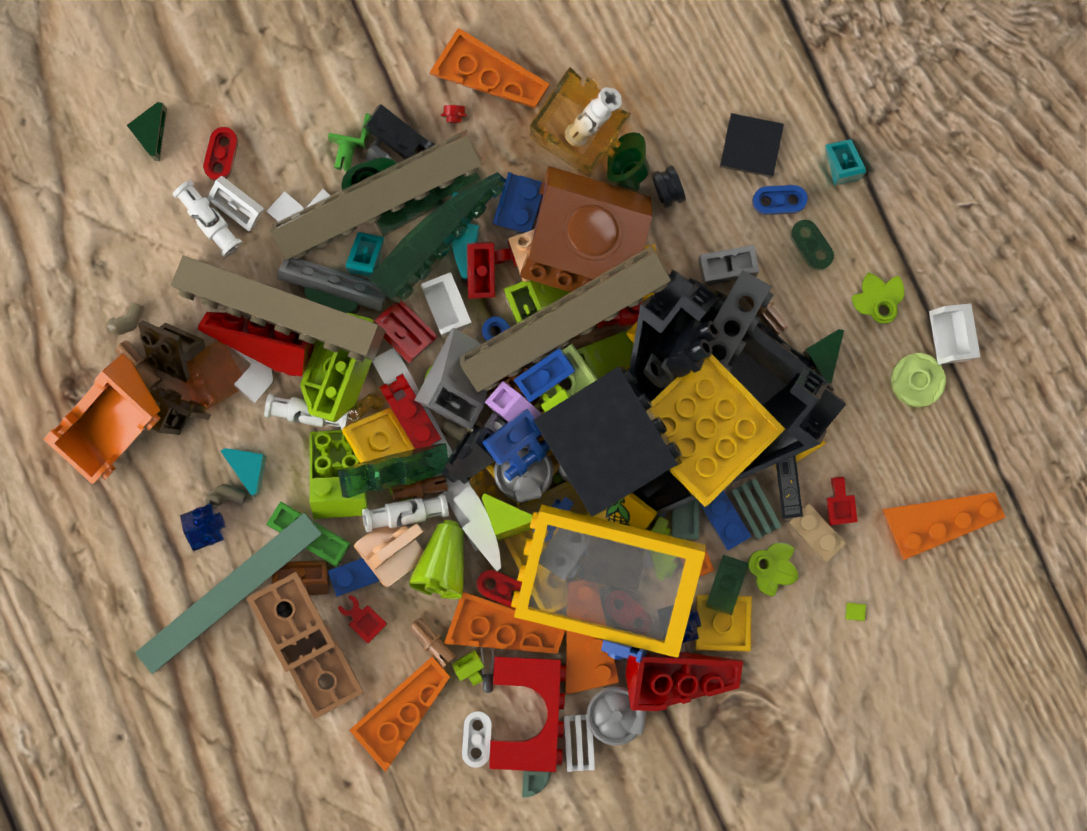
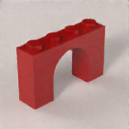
M494 657L493 685L525 686L535 690L546 704L547 720L542 730L530 739H491L489 769L556 772V765L562 766V749H557V739L563 738L564 721H558L559 710H564L565 693H560V682H566V665H561V659Z

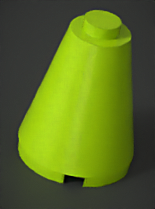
M444 520V523L437 524L410 577L409 586L418 592L430 596L432 593L441 594L440 598L461 599L464 583V530L460 528L459 523Z

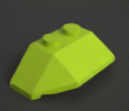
M347 313L349 315L374 323V321L370 318L355 315L352 313ZM317 341L300 387L311 416L337 422L356 405L372 360L366 358L364 362L354 360L348 357L349 352L341 349L339 353L329 351L323 348L324 343Z

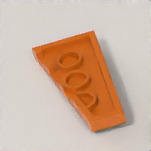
M460 28L456 30L429 72L432 76L536 109L550 87V84Z
M995 492L882 509L903 560L1006 518Z
M584 577L568 580L567 616L606 626L597 583L586 581ZM566 631L565 695L619 683L614 658L609 657L607 652L601 651L604 639Z
M463 592L444 644L558 654L566 630L515 618V609Z
M433 656L349 730L385 772L451 677Z

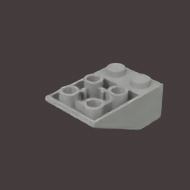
M452 328L415 401L457 425L472 430L484 407L488 391L484 389L480 392L476 391L460 366V356L478 347L481 343Z

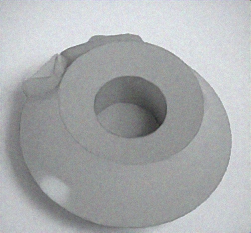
M527 446L517 452L520 458L529 453ZM547 453L546 457L540 462L535 461L530 465L525 474L521 477L516 476L511 481L504 476V472L510 468L508 460L501 465L495 463L494 476L499 489L505 495L514 499L516 503L542 498V494L550 486L553 477V466Z
M609 687L601 690L592 698L587 709V723L593 735L601 742L609 745H623L631 742L638 735H643L647 711H636L630 708L628 689Z

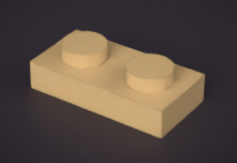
M808 503L802 508L803 517L792 518L788 523L825 562H828L847 543Z

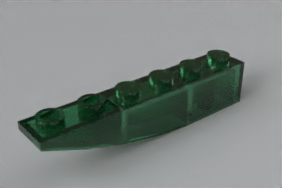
M496 172L446 201L413 228L368 279L391 300L399 303L401 300L405 301L414 291L412 287L419 280H424L432 271L431 266L437 259L441 260L447 255L450 250V244L455 239H460L467 232V225L473 218L477 219L484 213L487 208L485 205L492 197L496 198L505 188L503 184L507 180Z

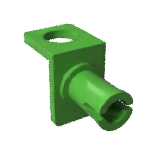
M368 113L365 114L363 126L371 116ZM363 128L361 139L333 133L328 134L329 141L339 145L333 168L341 171L342 166L344 171L351 168L354 149H366L369 131Z

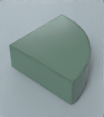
M523 771L522 797H531L539 793L547 785L551 772Z

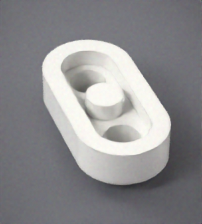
M481 711L470 713L464 721L462 757L467 765L474 768L485 765L490 756L492 722L490 717ZM475 720H481L483 722V728L481 730H475L473 728V722ZM473 748L481 750L482 754L479 758H474L471 755Z

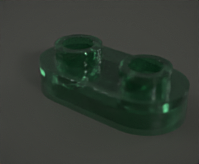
M810 220L798 221L791 230L792 242L809 267L818 271L828 268L834 259V252L815 223ZM801 229H808L810 236L803 237L800 233ZM822 251L825 254V259H817L816 252Z

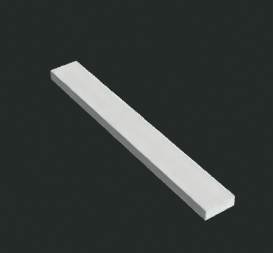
M394 348L375 357L372 362L384 384L389 385L397 380L396 377L403 373L417 396L419 389L400 354ZM403 389L393 394L397 401L406 396ZM422 405L442 440L423 450L422 454L433 475L441 476L445 468L444 465L452 454V450L431 411ZM446 478L448 491L443 493L459 523L464 527L470 520L453 499L471 485L469 481L465 484L460 480L452 483ZM466 534L475 552L478 551L477 546Z

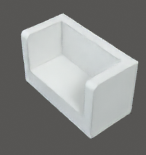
M451 272L421 284L442 338L448 336L452 328L461 331L472 326Z
M971 303L943 306L929 311L938 365L966 362L980 358Z

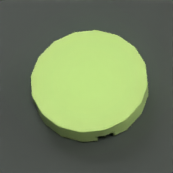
M923 353L911 354L901 359L893 368L890 379L892 390L897 399L905 405L915 408L926 407L937 401L943 394L946 386V375L942 365H938L937 360L931 355Z

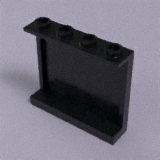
M618 366L534 419L535 424L591 517L602 513L611 505L682 463L679 458L682 456L679 447L674 441L670 443L665 435V432H667L665 424L660 417H654L650 410L653 407L650 399L644 392L640 394L635 385L638 383L636 376L630 368L626 370L624 366Z

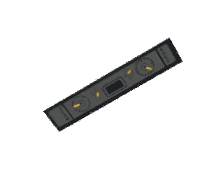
M795 455L776 464L783 519L803 517Z

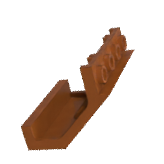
M548 166L540 186L539 194L543 195L533 239L521 269L520 277L572 292L643 251L652 219L651 197Z

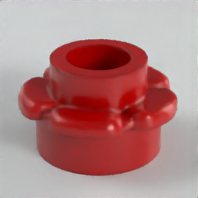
M444 105L441 117H446V123H462V118L467 117L465 106Z

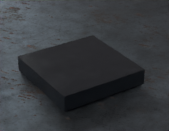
M731 113L720 167L773 178L784 124Z

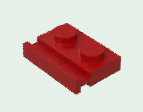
M400 298L374 320L375 324L386 330L383 338L408 363H411L431 343L435 342L438 337Z

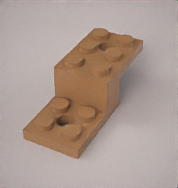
M297 571L247 597L284 671L291 673L314 719L364 693L327 620L322 619ZM287 601L292 605L293 612L289 617H282L278 614L277 606L280 602ZM324 673H328L334 678V685L330 689H324L319 684V677Z

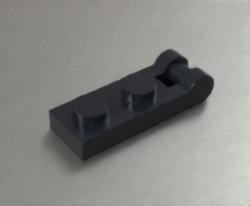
M382 104L377 105L363 128L404 159L415 155L414 150L417 146L424 151L436 145L421 136Z

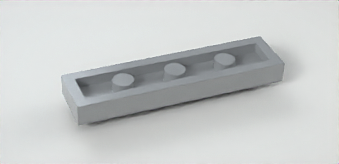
M294 257L287 260L284 259L277 274V279L290 284L308 287L381 311L390 287L305 260L294 259Z

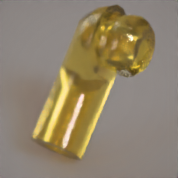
M369 393L347 412V418L351 422H357L371 408L379 411L384 403L383 398L377 396V393Z
M483 470L471 477V485L480 500H482L484 493L494 498L497 497L495 486L485 485Z

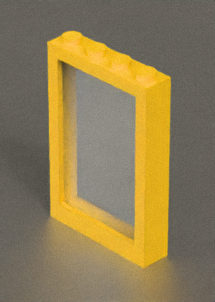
M541 505L539 513L533 512L530 528L535 529L533 539L527 538L524 555H528L527 565L521 564L517 581H521L522 586L520 592H514L511 607L516 608L514 617L678 658L705 556L706 545L546 505Z

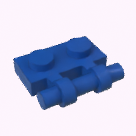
M528 409L523 410L482 442L498 465L508 460L510 468L504 472V476L509 481L513 480L516 476L521 477L528 471L527 468L535 461L540 462L546 457V453L551 450L546 440L540 444L537 441L536 437L541 432L534 422L535 418ZM527 446L529 453L520 458L517 452Z

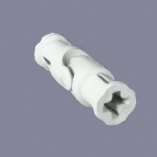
M608 87L603 88L598 94L599 98L593 99L583 112L576 117L574 124L566 128L565 139L569 144L577 147L583 146L588 140L587 137L594 135L598 128L610 118L612 111L619 109L622 101L621 95L617 90ZM578 131L579 134L574 138L573 135Z
M192 180L184 182L173 192V196L176 199L179 198L187 207V213L196 220L197 225L209 240L213 239L222 250V256L224 258L230 256L243 242L240 239H236L227 228L228 224L214 208L209 207L210 202L206 197L202 198L193 187L194 182Z
M270 393L267 396L265 417L269 418L272 415L287 418V421L301 422L319 427L329 425L341 427V430H343V427L348 426L350 410L337 422H331L311 416L305 400L294 397L284 399L274 397V394Z
M443 493L438 494V497L424 500L422 498H414L385 504L383 508L362 509L366 532H372L373 529L386 526L395 528L402 525L425 522L427 518L437 516L448 517L449 515L447 500Z

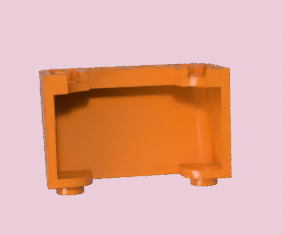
M121 354L101 371L95 378L94 385L72 411L62 419L60 425L48 433L44 440L90 483L94 484L100 477L106 480L114 472L116 467L113 464L145 428L150 430L161 419L157 415L161 410L133 362L125 354Z

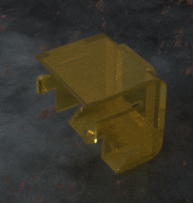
M569 67L531 122L530 137L556 157L582 174L591 177L605 155L612 157L615 153L613 148L620 146L621 143L617 138L630 120L631 113L621 109L612 111L610 118L605 122L584 155L544 129L545 125L564 98H568L583 109L593 99L599 98L598 94L601 91L597 88L599 83L587 77L585 86H582V78Z

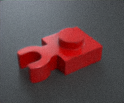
M349 595L348 598L353 602V608L348 611L340 605L338 609L341 614L353 618L348 625L369 644L388 623L369 605L362 610L359 607L358 599L353 595Z

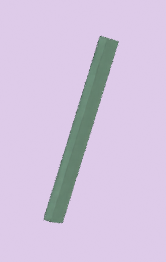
M303 513L137 650L135 654L151 674H154L323 533L307 513Z

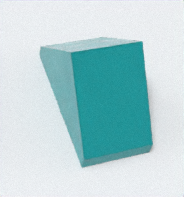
M851 139L825 145L834 186L862 179L866 173V168Z
M357 232L346 262L348 272L376 279L384 237Z
M228 448L222 449L220 452L251 496L257 497L261 490L266 456Z

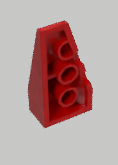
M206 312L198 325V330L275 371L289 376H303L314 347L313 344L298 339L300 334L291 332L288 336L275 331V325L266 323V326L263 327L251 322L250 318H244L243 315L241 318L223 312Z
M648 651L641 662H636L637 657L631 655L627 660L626 680L630 708L636 711H662L667 709V706L678 703L686 704L695 698L706 695L710 697L740 688L743 661L738 659L680 652L677 658Z

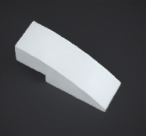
M469 486L453 499L470 520L462 529L498 572L502 567L497 537L482 501L472 487Z

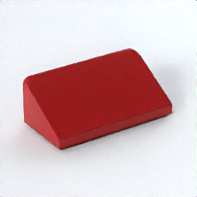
M491 241L467 244L469 299L495 297L494 243Z

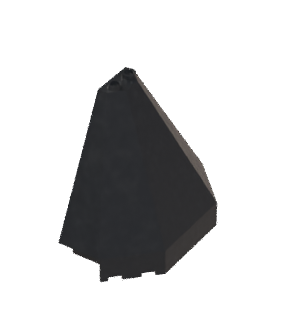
M672 270L669 274L671 281L667 283V287L654 295H650L641 303L630 369L637 378L638 383L635 385L640 394L644 392L651 402L664 390L655 386L643 373L651 355L648 349L654 335L664 331L669 336L680 331L682 326L689 324L690 320L695 318L702 324L708 321L713 322L728 297L717 290L713 294L705 284L692 278L687 280L675 270ZM738 305V308H739L742 312H747L746 310H744L742 307H740V306ZM734 320L728 321L724 326L725 333L730 337L738 335L740 324ZM760 321L752 333L749 331L745 333L742 341L746 342V345L739 357L732 356L728 365L733 367L730 373L785 430L731 483L820 445L827 433L826 429L846 406L843 399L833 393L834 389L828 381L813 371L815 366L809 359ZM717 344L712 347V355L718 361L726 357L727 351L723 345ZM651 363L652 372L658 376L657 367ZM669 470L633 492L634 495L658 512L655 517L696 499Z

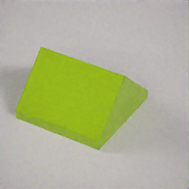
M483 494L482 500L498 541L532 529L530 524L533 515L490 495Z

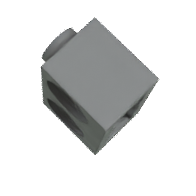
M754 245L701 254L698 259L702 284L706 286L735 281L742 270L754 277L759 273Z

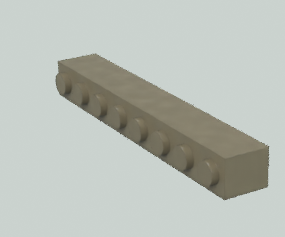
M465 130L272 224L270 232L286 260L291 257L299 259L309 252L308 249L316 245L319 248L326 246L333 241V237L341 233L343 236L354 232L357 229L356 226L363 222L367 224L373 223L381 218L382 213L388 210L391 212L398 211L406 205L405 202L413 198L420 200L430 194L429 190L438 186L445 188L455 181L454 178L462 174L465 177L474 174L479 170V166L482 165V158L468 131Z
M651 245L460 356V366L477 392L483 389L488 391L494 388L500 379L507 375L512 377L521 372L526 364L541 361L546 357L547 352L552 349L565 347L570 343V339L576 335H585L595 328V324L602 320L609 321L615 318L621 309L627 306H636L647 294L662 291L667 287V283L671 281L669 274Z
M182 255L171 283L172 287L179 290L178 295L191 301L194 300V297L203 299L202 304L213 309H217L218 305L227 308L226 313L238 318H241L242 314L250 316L251 322L263 327L266 326V323L275 325V331L288 336L291 332L300 334L298 339L313 345L315 340L324 343L323 348L335 353H339L340 349L349 352L348 357L360 362H364L365 358L374 361L386 331L375 323Z

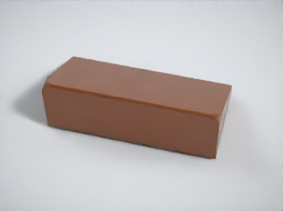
M325 560L288 562L272 575V584L297 571L310 595L329 593L328 562Z

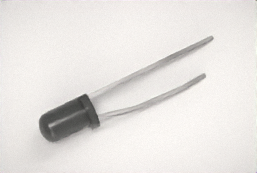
M481 647V660L483 663V652ZM493 648L490 674H484V668H482L483 691L485 693L493 691Z

